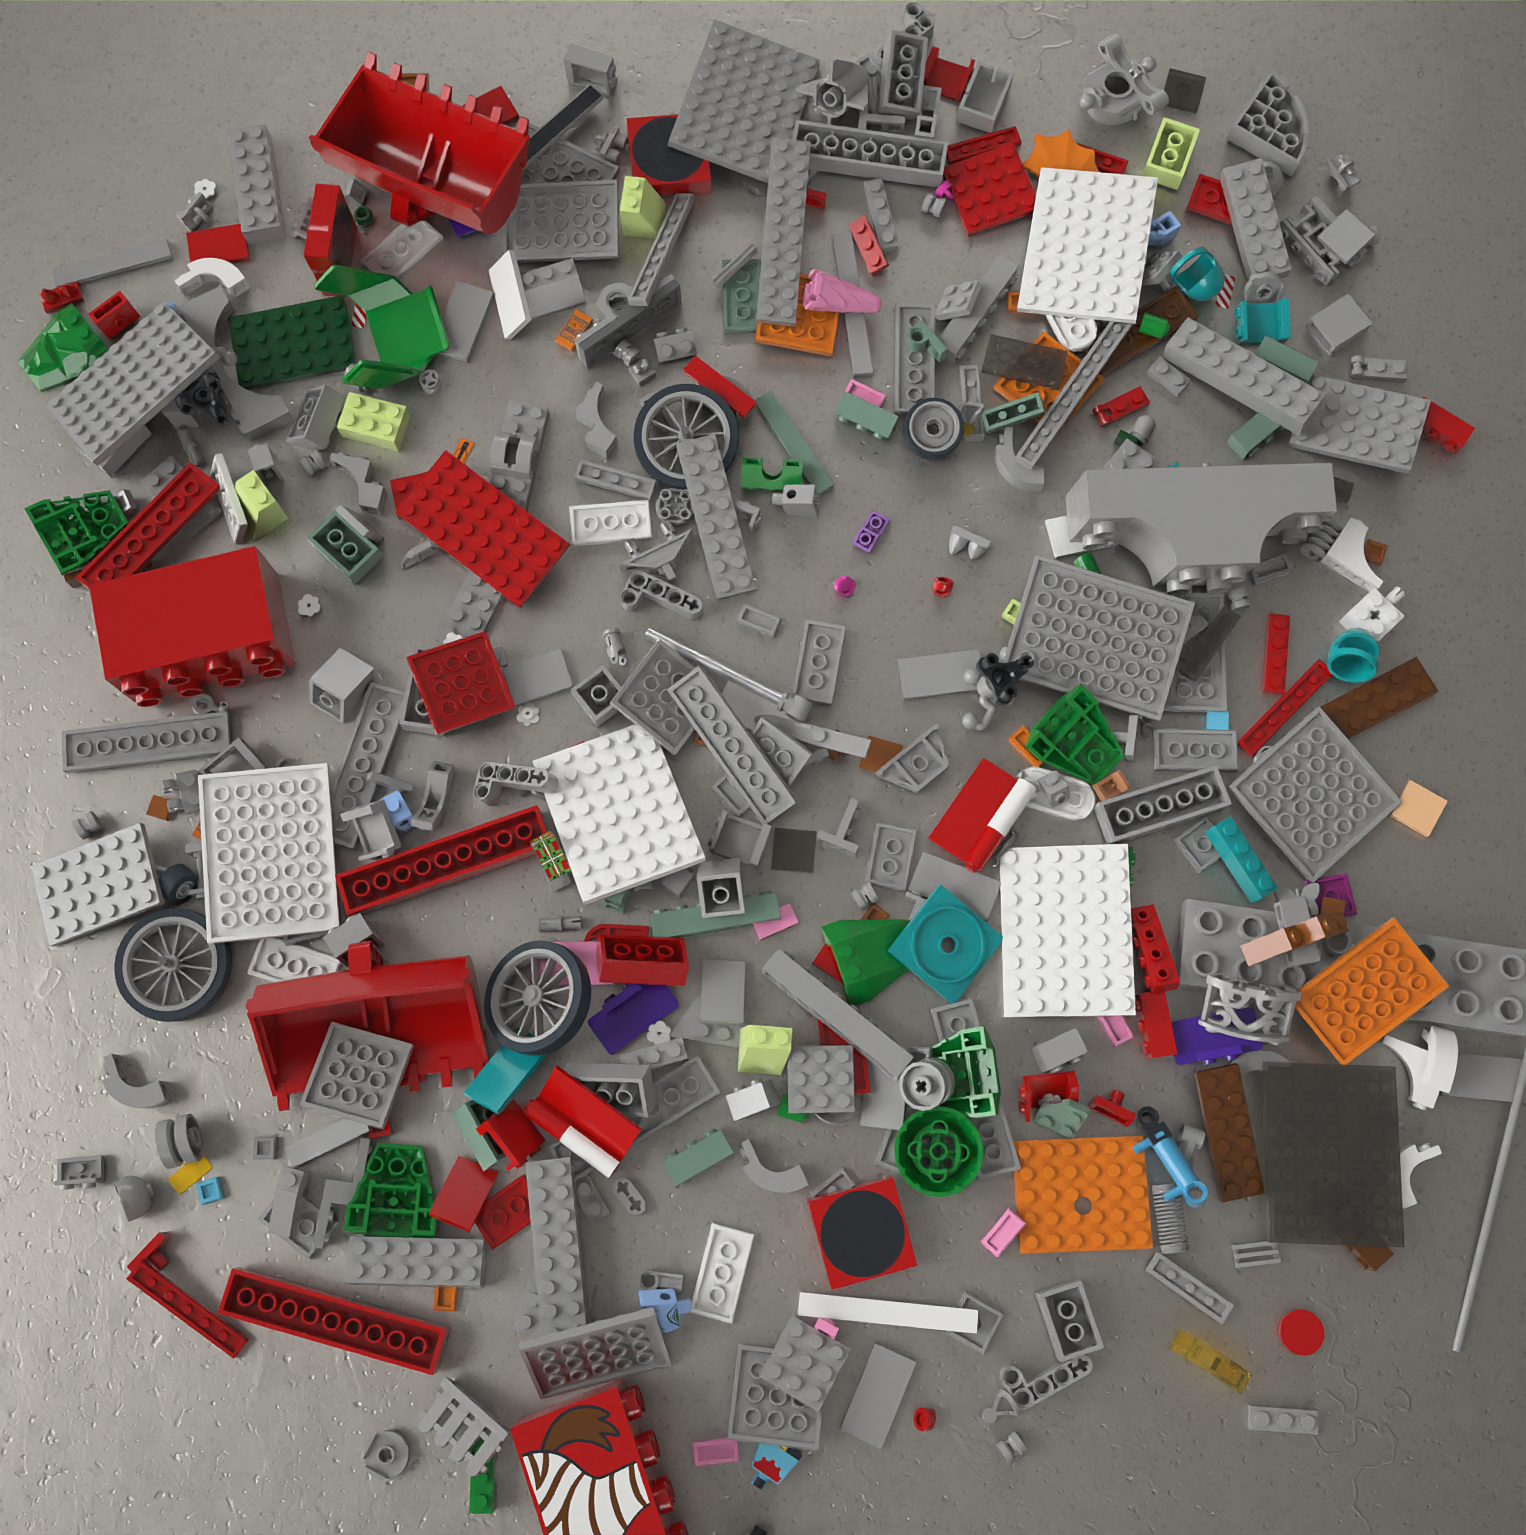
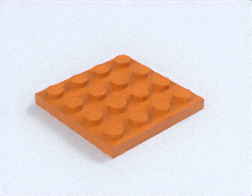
M800 273L795 327L758 322L755 342L831 357L839 312L804 309L803 297L806 283L809 284L812 280L808 279L809 275Z
M1043 331L994 385L993 389L1009 402L1039 392L1047 412L1082 360ZM1098 374L1061 429L1102 385L1105 380L1102 375ZM1043 416L1032 420L1039 424Z

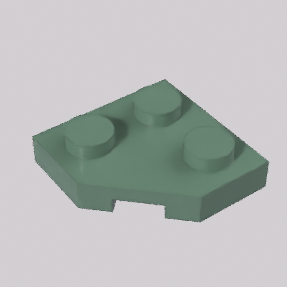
M1063 1099L1061 1103L1055 1104L1046 1101L1040 1104L1034 1114L1033 1121L1073 1139L1089 1115L1090 1108L1072 1099Z

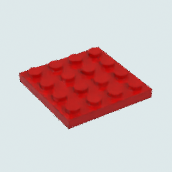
M1013 142L944 167L943 178L953 185L950 188V192L954 196L953 202L967 236L1033 214L1036 195Z
M486 631L406 657L436 736L515 709V704Z

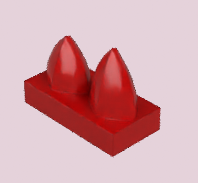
M77 281L63 284L52 290L43 288L39 294L44 311L47 314L61 310L70 303L75 305L84 302L83 294Z

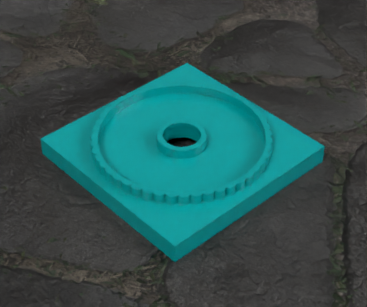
M938 884L888 949V952L946 1001L953 1004L957 1002L1000 945L1003 936L944 886ZM945 937H951L954 941V948L949 953L943 951L941 947V942Z

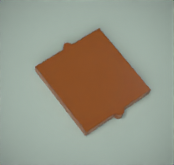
M868 735V739L872 742L867 757L861 759L859 768L876 773V771L902 751L903 745Z

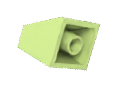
M625 176L620 206L623 236L656 239L665 219L667 205L645 178Z
M254 470L236 481L235 491L247 521L246 530L254 541L288 519Z
M747 1025L741 1028L738 1072L781 1075L791 1052L792 1028Z

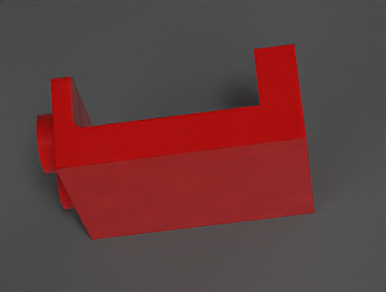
M515 1099L511 1100L499 1115L494 1113L476 1128L480 1136L488 1131L511 1161L506 1166L508 1171L513 1167L517 1169L528 1162L526 1157L529 1155L531 1158L541 1150L539 1146L546 1141L531 1120L525 1116V1112Z

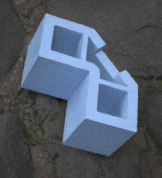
M1171 211L1155 220L1152 218L1148 245L1161 247L1176 238L1181 224Z

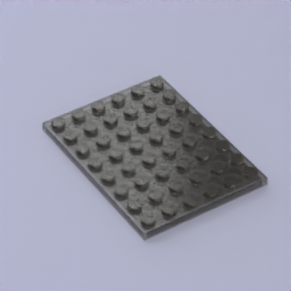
M1262 1062L1268 1243L1405 1247L1396 1066Z

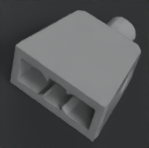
M785 485L783 493H773L772 505H782L785 514L818 519L821 500L815 485Z

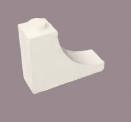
M1351 517L1321 562L1368 592L1373 588L1377 590L1380 588L1383 580L1377 577L1370 569L1365 559L1363 548L1364 538L1369 527L1365 526L1361 520Z
M1387 1035L1383 1036L1380 1044L1394 1051L1403 1061L1408 1071L1410 1080L1408 1100L1413 1102L1412 1106L1426 1111L1427 1107L1433 1109L1439 1090L1429 1088L1421 1081L1427 1065L1429 1051Z

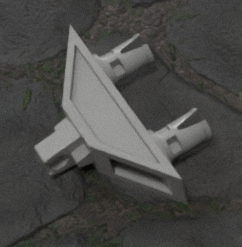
M670 520L667 521L669 530L662 523L660 529L667 541L645 552H641L635 538H631L634 548L627 541L624 543V547H626L631 559L620 564L621 571H642L647 574L665 575L669 584L675 582L677 579L673 570L676 569V563L693 536L692 529L678 535Z

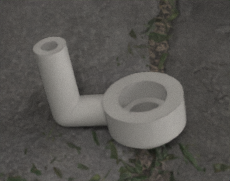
M199 694L192 701V709L197 715L211 712L228 711V702L221 701L219 706L214 704L213 699L209 695ZM205 704L207 708L200 709L199 705Z

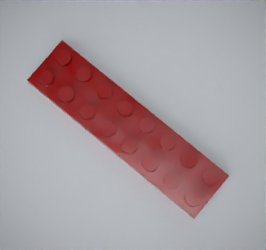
M189 462L75 578L89 589L90 584L139 573L219 492L220 485Z

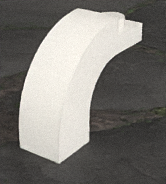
M203 258L187 264L190 271L182 274L175 280L184 296L203 284L211 282L225 286L234 298L250 288L242 273L234 265L218 258Z
M1431 1026L1430 1030L1423 1028L1421 1037L1427 1042L1429 1053L1421 1081L1429 1088L1449 1093L1454 1080L1458 1059L1456 1035L1453 1031Z
M1429 1143L1417 1147L1415 1145H1406L1397 1150L1388 1160L1383 1172L1382 1190L1390 1211H1399L1417 1204L1410 1187L1411 1172L1418 1163L1442 1154L1439 1145L1430 1146Z

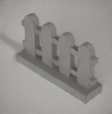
M444 1377L439 1384L444 1388V1391L442 1393L438 1391L435 1395L438 1399L429 1411L421 1413L420 1416L423 1419L419 1423V1429L423 1433H430L435 1429L438 1434L435 1436L434 1442L438 1447L445 1448L451 1443L454 1446L450 1453L453 1461L461 1462L466 1457L470 1461L466 1467V1472L469 1476L477 1477L481 1472L485 1474L489 1469L486 1465L496 1451L501 1453L504 1449L501 1446L502 1443L511 1444L513 1442L511 1431L459 1384L450 1378ZM455 1400L460 1403L458 1407L453 1403ZM450 1409L453 1413L442 1427L439 1421ZM471 1414L476 1417L474 1421L469 1418ZM466 1423L469 1427L458 1441L454 1436L463 1424ZM487 1428L492 1431L490 1435L485 1432ZM481 1437L485 1442L477 1453L473 1455L470 1451Z

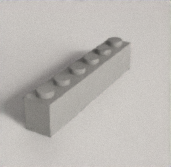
M998 254L980 280L982 287L971 313L953 318L939 337V340L947 348L945 357L947 360L954 363L957 358H962L967 349L965 348L966 345L974 341L978 328L982 329L984 327L988 314L994 313L998 306V300L1006 296L1008 292L1007 287L1010 284L1013 285L1017 280L1019 265Z

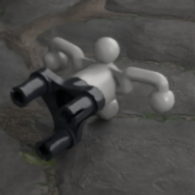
M216 347L214 349L218 356H222L221 360L226 366H234L237 363V355L233 351H227L224 347ZM212 366L177 395L175 403L184 415H189L194 409H197L212 416L218 425H225L224 421L228 422L227 410L221 402V396L218 393L221 388L219 376Z
M1007 647L1002 648L1000 651L1002 661L1004 660ZM990 653L977 661L976 669L966 670L964 680L968 684H977L980 704L987 709L981 722H979L976 714H965L962 722L966 728H975L979 731L986 729L996 713L995 703L999 706H1010L1013 704L1018 692L1015 687L1016 682L1034 665V660L1029 662L1032 659L1031 656L1025 655L1013 662L1001 663L996 654Z

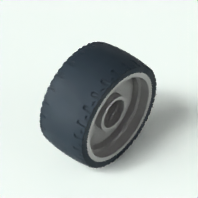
M936 397L927 398L916 403L907 413L903 424V436L908 448L915 455L928 460L941 459L951 454L959 445L964 430L963 419L958 409L951 402ZM928 426H935L938 433L930 434L927 429Z

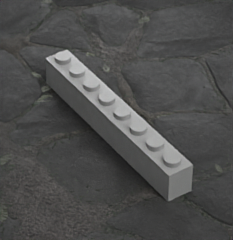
M778 949L762 967V974L897 1082L905 1068L913 1062L912 1052L906 1046L902 1045L900 1047L894 1042L895 1038L886 1031L883 1033L879 1030L875 1021L870 1018H864L856 1006L853 1004L849 1006L844 1002V997L837 991L832 992L828 989L825 981L819 977L817 979L810 974L811 971L805 965H798L789 952H782Z

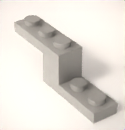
M359 1138L352 1182L325 1179L313 1240L314 1248L323 1249V1244H328L330 1230H326L328 1221H332L334 1208L330 1207L331 1203L348 1205L349 1201L352 1200L356 1187L366 1171V1159L371 1157L373 1144H369L370 1139Z

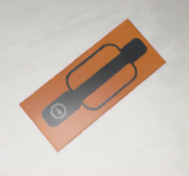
M461 437L453 456L465 463L475 443Z

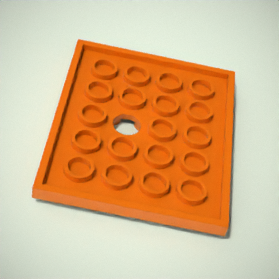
M1143 1136L1013 1141L1021 1168L1014 1171L1016 1213L1027 1223L1018 1234L1019 1254L1153 1248L1145 1152L1143 1150L1136 1154L1132 1148L1137 1143L1143 1141ZM1079 1197H1086L1091 1202V1210L1087 1214L1082 1215L1075 1210L1074 1204Z

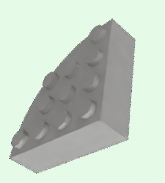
M1271 70L1232 125L1226 139L1258 158H1262L1263 161L1274 162L1280 167L1282 172L1292 177L1306 150L1307 136L1309 134L1308 118L1298 94H1294L1289 88L1290 84Z

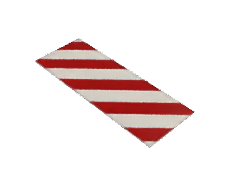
M1224 274V286L1217 295L1215 306L1228 309L1236 277Z
M355 304L351 327L364 328L367 316L366 312L358 304Z

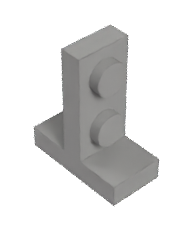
M868 107L865 110H860L858 129L892 134L904 133L905 116L881 115L879 113L867 114Z
M853 798L850 799L836 836L819 830L816 841L855 857L859 845L844 840V838H849L853 829L850 823L852 819L856 820L861 809L857 807L859 801Z

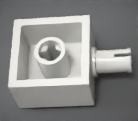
M1395 587L1384 597L1378 590L1373 588L1339 622L1347 630L1350 628L1368 630L1378 642L1404 617L1394 605L1405 597V593L1402 591L1396 596L1401 588Z

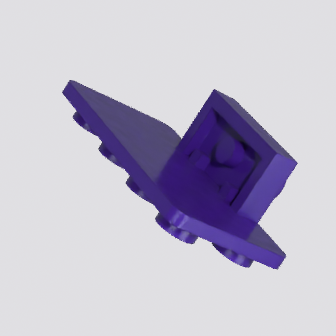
M626 983L621 988L622 992L616 996L612 994L604 1000L605 1004L602 1005L603 1009L588 1019L589 1027L610 1055L615 1054L648 1030L651 1024L655 1025L657 1021H660L678 1008L679 1002L667 985Z
M1253 1007L1234 1010L1246 1025L1257 1021ZM1212 1014V1017L1218 1020H1223L1224 1018L1220 1014ZM1201 1016L1171 1022L1178 1053L1174 1056L1176 1063L1179 1065L1203 1061V1064L1206 1065L1216 1063V1058L1225 1057L1226 1061L1238 1059V1054L1257 1051L1263 1048V1043L1260 1041L1242 1039L1220 1032H1208L1205 1030L1206 1027L1198 1024Z

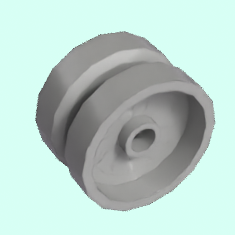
M926 1058L912 1063L905 1068L899 1082L900 1093L905 1102L912 1108L921 1111L931 1110L948 1101L955 1087L954 1074L950 1067L942 1060L936 1058Z
M192 1114L178 1116L175 1122L172 1119H167L156 1124L155 1141L157 1151L163 1165L167 1169L179 1167L183 1161L187 1164L201 1161L203 1157V1141L198 1123Z

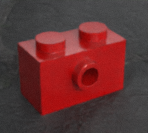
M119 291L91 311L89 316L106 337L111 339L128 325L134 323L140 317V314L124 294Z

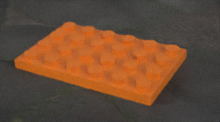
M1392 917L1300 987L1298 991L1302 992L1300 1001H1296L1295 1009L1344 1067L1446 990L1449 985L1397 920Z

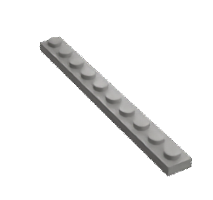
M1109 322L1017 453L1014 461L1029 470L1034 468L1128 333L1133 323Z

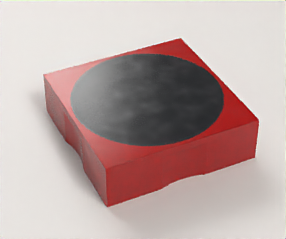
M678 114L626 118L632 177L645 178L660 197L676 193L710 194L711 176L709 161L668 146Z
M318 183L315 185L310 224L303 256L310 270L314 273L317 282L332 265L351 267L357 225L340 185ZM321 291L323 295H327V296H340V295H341V294H335V293H329V292H323V291Z
M891 1175L861 1183L851 1189L836 1190L807 1198L831 1290L918 1266L895 1181Z

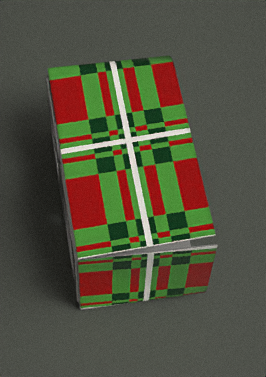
M550 831L530 841L550 882L571 871L553 832Z

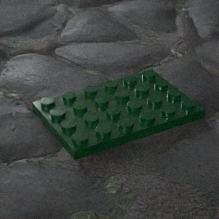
M344 295L228 317L233 352L237 355L235 366L238 384L247 390L345 371L350 364H357Z

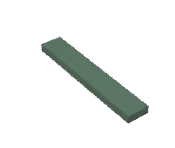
M770 390L755 399L757 402L756 407L791 459L803 461L802 475L807 483L815 485L819 495L833 488L834 483L772 391Z

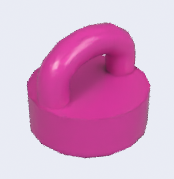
M945 180L937 188L935 196L937 198H944L946 196L953 200L954 196L950 192V188L953 185L948 180Z
M847 575L839 577L834 584L836 592L843 597L851 595L856 587L855 581Z

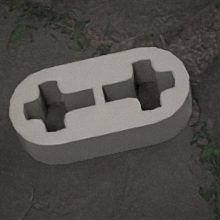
M617 1179L613 1184V1191L631 1215L642 1214L646 1209L645 1199L629 1179ZM619 1182L623 1184L628 1183L627 1190L630 1193L629 1196L624 1192H618ZM630 1197H633L635 1201L640 1200L642 1202L640 1211L636 1209L631 1210L630 1207L633 1204L629 1200Z

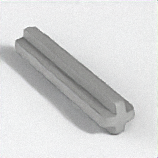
M752 243L745 247L712 278V284L716 288H720L757 253V248Z

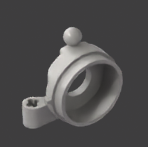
M1117 33L1099 42L1098 50L1106 62L1099 65L1095 64L1089 74H1087L1083 87V96L1079 100L1080 106L1086 109L1091 117L1106 125H1122L1132 119L1136 121L1138 118L1137 114L1142 108L1151 115L1169 104L1167 93L1163 89L1153 86L1148 80L1147 72H1152L1156 68V60L1153 57H1145L1141 64L1137 60H1132L1127 54L1121 36ZM1109 77L1124 79L1129 83L1130 89L1121 95L1113 94L1107 90L1105 80Z

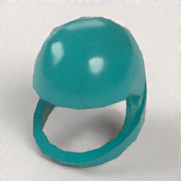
M1203 246L1187 253L1169 272L1170 279L1174 284H1178L1181 287L1180 290L1182 292L1184 291L1188 297L1200 302L1211 300L1217 296L1225 282L1222 267L1217 262V259ZM1200 255L1190 267L1177 274L1178 270L1187 261Z
M1350 628L1336 637L1329 649L1327 657L1329 672L1340 680L1352 683L1365 682L1372 679L1377 673L1379 666L1376 660L1379 655L1377 639L1368 630L1362 628Z

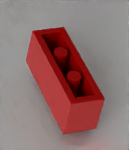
M1431 401L1422 434L1429 440L1443 446L1445 450L1457 454L1466 444L1475 427Z
M1145 992L1135 995V1011L1139 1013L1140 1018L1137 1022L1140 1034H1143L1144 1042H1142L1143 1054L1147 1055V1059L1177 1055L1166 993L1152 995L1151 992Z

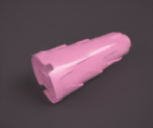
M813 269L809 274L808 279L812 281L809 284L806 283L803 297L804 309L870 314L880 311L882 300L879 299L878 295L820 270Z

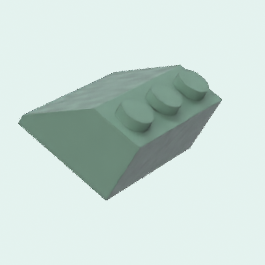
M471 1100L453 1112L452 1116L480 1166L485 1171L508 1157L488 1131L481 1136L476 1131V1128L495 1112Z

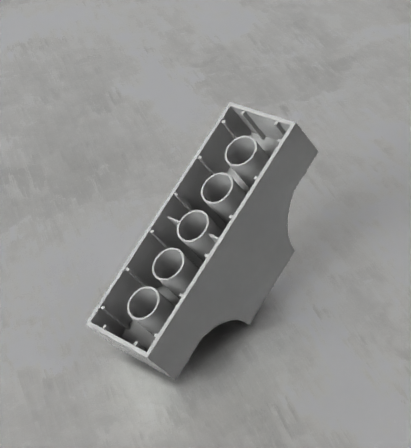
M1332 463L1085 470L1066 494L1069 542H1082L1084 550L1104 549L1108 546L1107 541H1113L1128 548L1146 566L1153 587H1167V594L1169 595L1188 594L1192 592V586L1207 585V593L1210 594L1229 592L1232 590L1233 583L1246 580V573L1260 563L1261 547L1266 536H1281L1282 543L1284 544L1304 542L1307 540V533L1322 529V522L1337 512Z

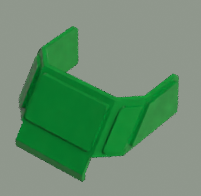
M332 265L314 284L315 290L349 296L366 312L380 362L360 360L342 378L343 384L382 389L421 374L432 360V356L448 351L451 348L435 293L430 285L424 290L412 293L393 275L340 265Z

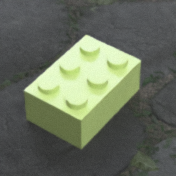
M1164 117L1142 176L1157 177V184L1178 190L1200 129Z
M349 392L337 429L342 438L399 452L411 416L406 406Z

